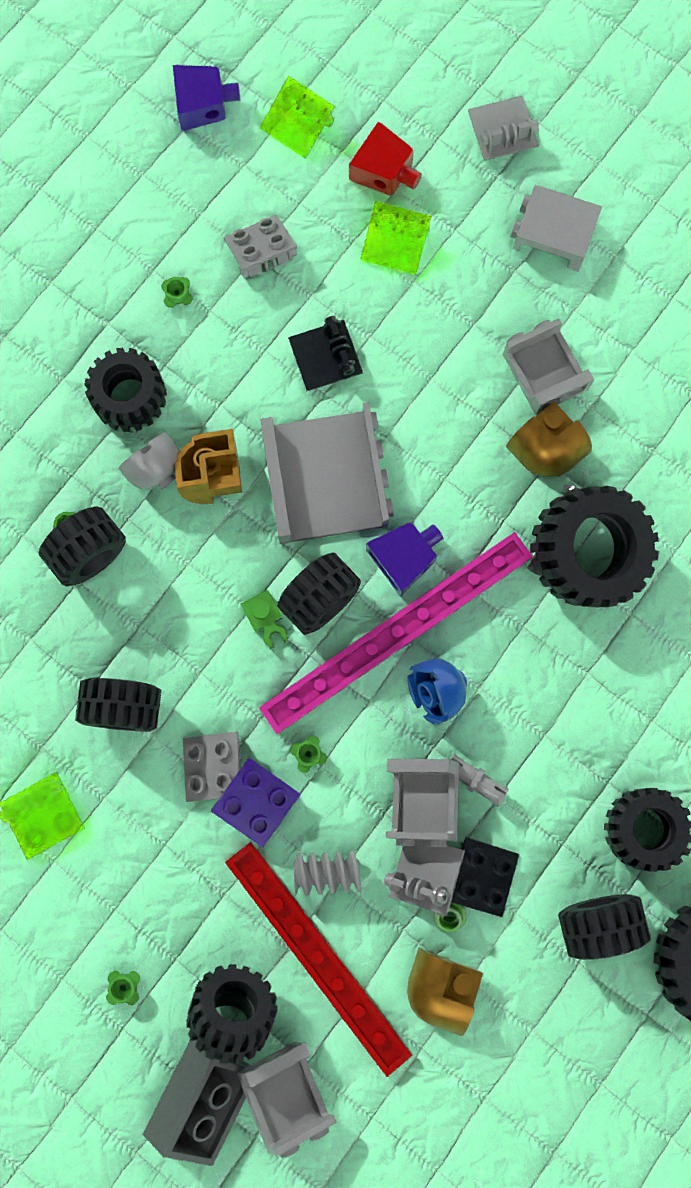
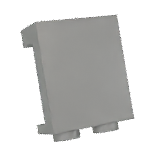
M534 185L531 196L525 194L520 208V212L524 213L522 221L516 220L511 233V238H515L513 249L518 251L520 244H524L570 259L568 268L579 272L602 206Z
M560 319L552 322L545 320L536 325L533 331L523 334V332L513 335L507 340L503 352L507 364L535 415L541 413L553 402L558 405L588 391L594 381L589 369L581 370L560 332L562 322Z
M387 759V772L394 774L392 831H386V838L396 839V846H415L416 840H427V847H447V841H458L459 762L451 759Z
M294 1042L237 1072L267 1153L275 1156L280 1155L281 1158L296 1153L300 1149L298 1144L310 1138L311 1141L327 1135L329 1133L328 1127L336 1123L334 1115L328 1114L307 1063L306 1058L311 1055L305 1042Z

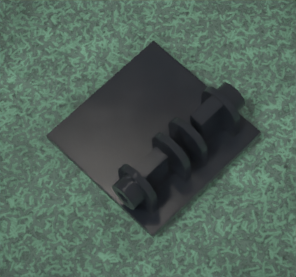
M329 316L324 320V326L288 337L306 391L363 374L344 320H336L335 316Z
M465 837L464 843L460 844L462 846L461 850L465 852L451 903L503 917L519 854Z

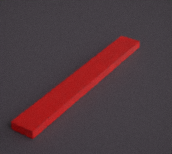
M252 842L248 843L225 862L384 1075L388 1077L413 1056L412 1052Z

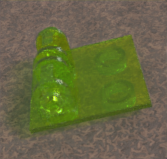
M288 75L259 128L306 159L324 126L329 128L333 124L335 117L332 116V112L336 106Z
M375 201L360 260L416 275L425 240L429 234L432 216Z
M57 772L0 802L2 809L0 811V818L4 823H9L26 860L37 856L85 829Z

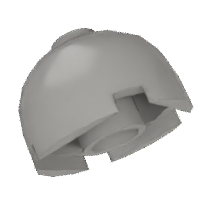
M165 431L148 442L147 446L131 455L118 469L132 485L140 489H151L158 485L161 489H164L176 479L173 473L175 472V462L179 449Z

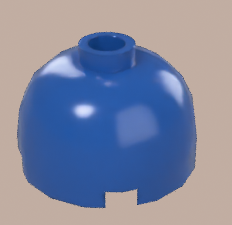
M431 659L411 666L409 670H413V673L407 676L409 692L415 706L420 708L422 705L428 713L423 717L435 725L441 724L457 715L466 701L467 680L463 672L443 659Z

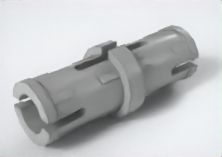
M454 754L451 760L459 762V781L467 785V790L470 792L476 791L496 806H499L509 789L485 775L486 771L482 768L478 770Z

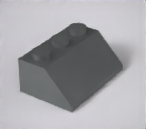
M190 1040L142 1135L165 1158L213 1166L246 1099L237 1072L250 1066V1064L245 1061L234 1064L233 1059H229L227 1064L220 1063L221 1058L214 1057L212 1061L206 1057L207 1051L199 1052L195 1048L197 1040Z

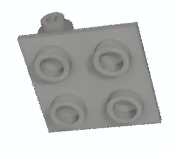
M523 96L468 109L484 161L539 147L535 134L539 132V125L537 120L532 121L530 119Z
M277 215L264 218L258 223L244 229H238L224 237L240 265L239 269L243 278L249 276L251 279L253 276L263 273L261 264L266 272L269 271L267 264L269 260L273 268H276V261L278 265L292 261L293 257L297 255V246Z
M237 731L183 738L186 802L219 799L241 769L240 762H243L242 758H240L239 750L241 739L238 738Z
M416 840L415 846H403L396 871L387 873L384 879L385 886H388L390 890L389 897L447 916L465 851L448 845L447 847H427V840Z

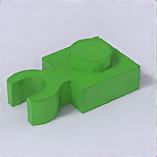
M268 590L241 603L255 633L264 629V642L269 649L274 648L270 641V637L274 633L280 634L284 642L288 640L285 629L276 625V622L283 619Z

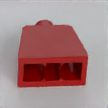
M379 121L349 163L350 181L386 195H392L400 183L414 190L420 182L422 173L411 168L414 155L412 147Z

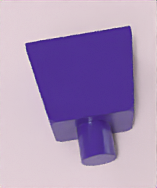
M172 65L177 114L182 131L223 121L226 118L224 102L241 101L239 83L222 84L218 67Z
M409 522L366 543V551L398 595L402 596L435 563L437 556L432 547L444 538L434 524L420 533L414 524Z

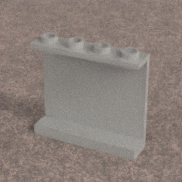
M369 402L363 403V411L278 425L273 424L272 417L260 419L280 544L388 527L389 517L394 516L391 498H385L384 488L389 487L386 469H380L379 459H383V448L381 440L375 441L374 430H378V419L376 412H370Z

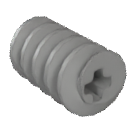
M349 850L346 860L343 859L340 851H336L333 861L330 860L327 852H323L320 862L317 861L314 852L310 853L307 862H304L301 853H297L294 862L295 896L299 886H302L305 895H309L313 885H315L319 895L323 894L325 885H328L331 893L335 894L338 884L342 885L345 893H349L351 883L355 884L358 893L361 892L359 859L356 858L353 850Z

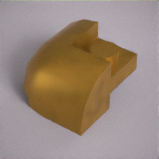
M555 402L551 403L536 417L533 416L511 437L506 445L507 449L528 471L534 475L539 474L546 477H559L567 473L592 451V443L585 428L578 420L573 422Z
M233 429L192 436V441L177 453L175 462L176 485L182 498L198 504H214L213 497L242 493L241 473Z
M418 948L407 986L410 1007L419 1019L429 1025L463 1036L475 1009L473 1006L483 972Z

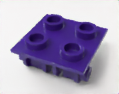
M248 757L211 809V812L263 848L298 799L300 793Z

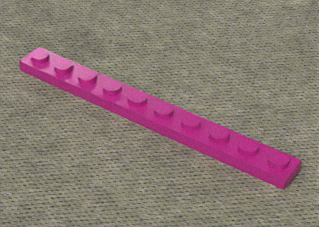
M515 532L259 707L260 711L278 735L532 559V554Z

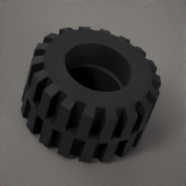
M116 348L117 353L114 354L109 350L104 353L106 356L104 359L101 360L98 357L94 360L95 368L89 367L87 371L90 378L85 379V387L87 388L85 393L90 405L105 425L108 423L114 430H117L120 426L123 432H130V427H134L136 431L142 430L141 425L145 423L149 427L153 424L152 418L154 416L159 418L162 414L159 407L165 408L166 400L164 396H167L164 381L155 362L149 360L148 355L143 352L138 355L137 350L129 348L128 352H125L123 348ZM132 379L142 383L139 393L134 398L128 401H115L111 399L113 389L120 382Z
M89 507L76 512L58 524L45 538L38 554L62 585L66 587L73 586L91 579L109 566L123 549L126 543V536L102 507Z
M335 552L328 553L309 564L289 583L281 594L277 607L303 635H307L327 624L351 601L359 589L361 579Z
M87 678L80 681L75 721L91 727L150 732L157 729L162 690L152 684L137 681Z
M642 788L627 791L622 794V798L615 799L612 803L613 809L607 811L606 817H609V821L604 823V830H607L609 837H605L607 844L612 845V853L616 857H620L622 863L635 869L649 872L670 870L671 865L678 866L683 862L681 859L682 855L688 856L691 851L687 847L688 843H691V821L687 817L691 815L690 810L681 806L683 801L679 797H672L671 792L666 790ZM644 810L654 811L661 818L664 826L661 842L652 849L643 848L637 842L633 832L635 819Z
M620 894L594 898L572 904L558 913L567 954L572 958L592 960L618 956L635 951L651 941L642 901L638 896Z
M229 964L228 969H224L223 966L216 967L214 973L208 971L203 976V980H199L196 985L187 1013L186 1026L190 1028L188 1033L190 1040H197L195 1048L199 1052L207 1051L206 1057L212 1061L214 1057L221 1058L220 1063L227 1064L229 1059H233L234 1064L242 1063L244 1056L250 1060L257 1051L260 1052L274 1024L278 1007L275 1005L277 1000L275 992H270L272 986L268 981L263 982L261 980L263 975L257 971L255 974L249 972V967L243 966L242 969H237L236 964ZM220 1006H233L241 1010L247 1020L241 1022L230 1021L221 1016L216 1008Z

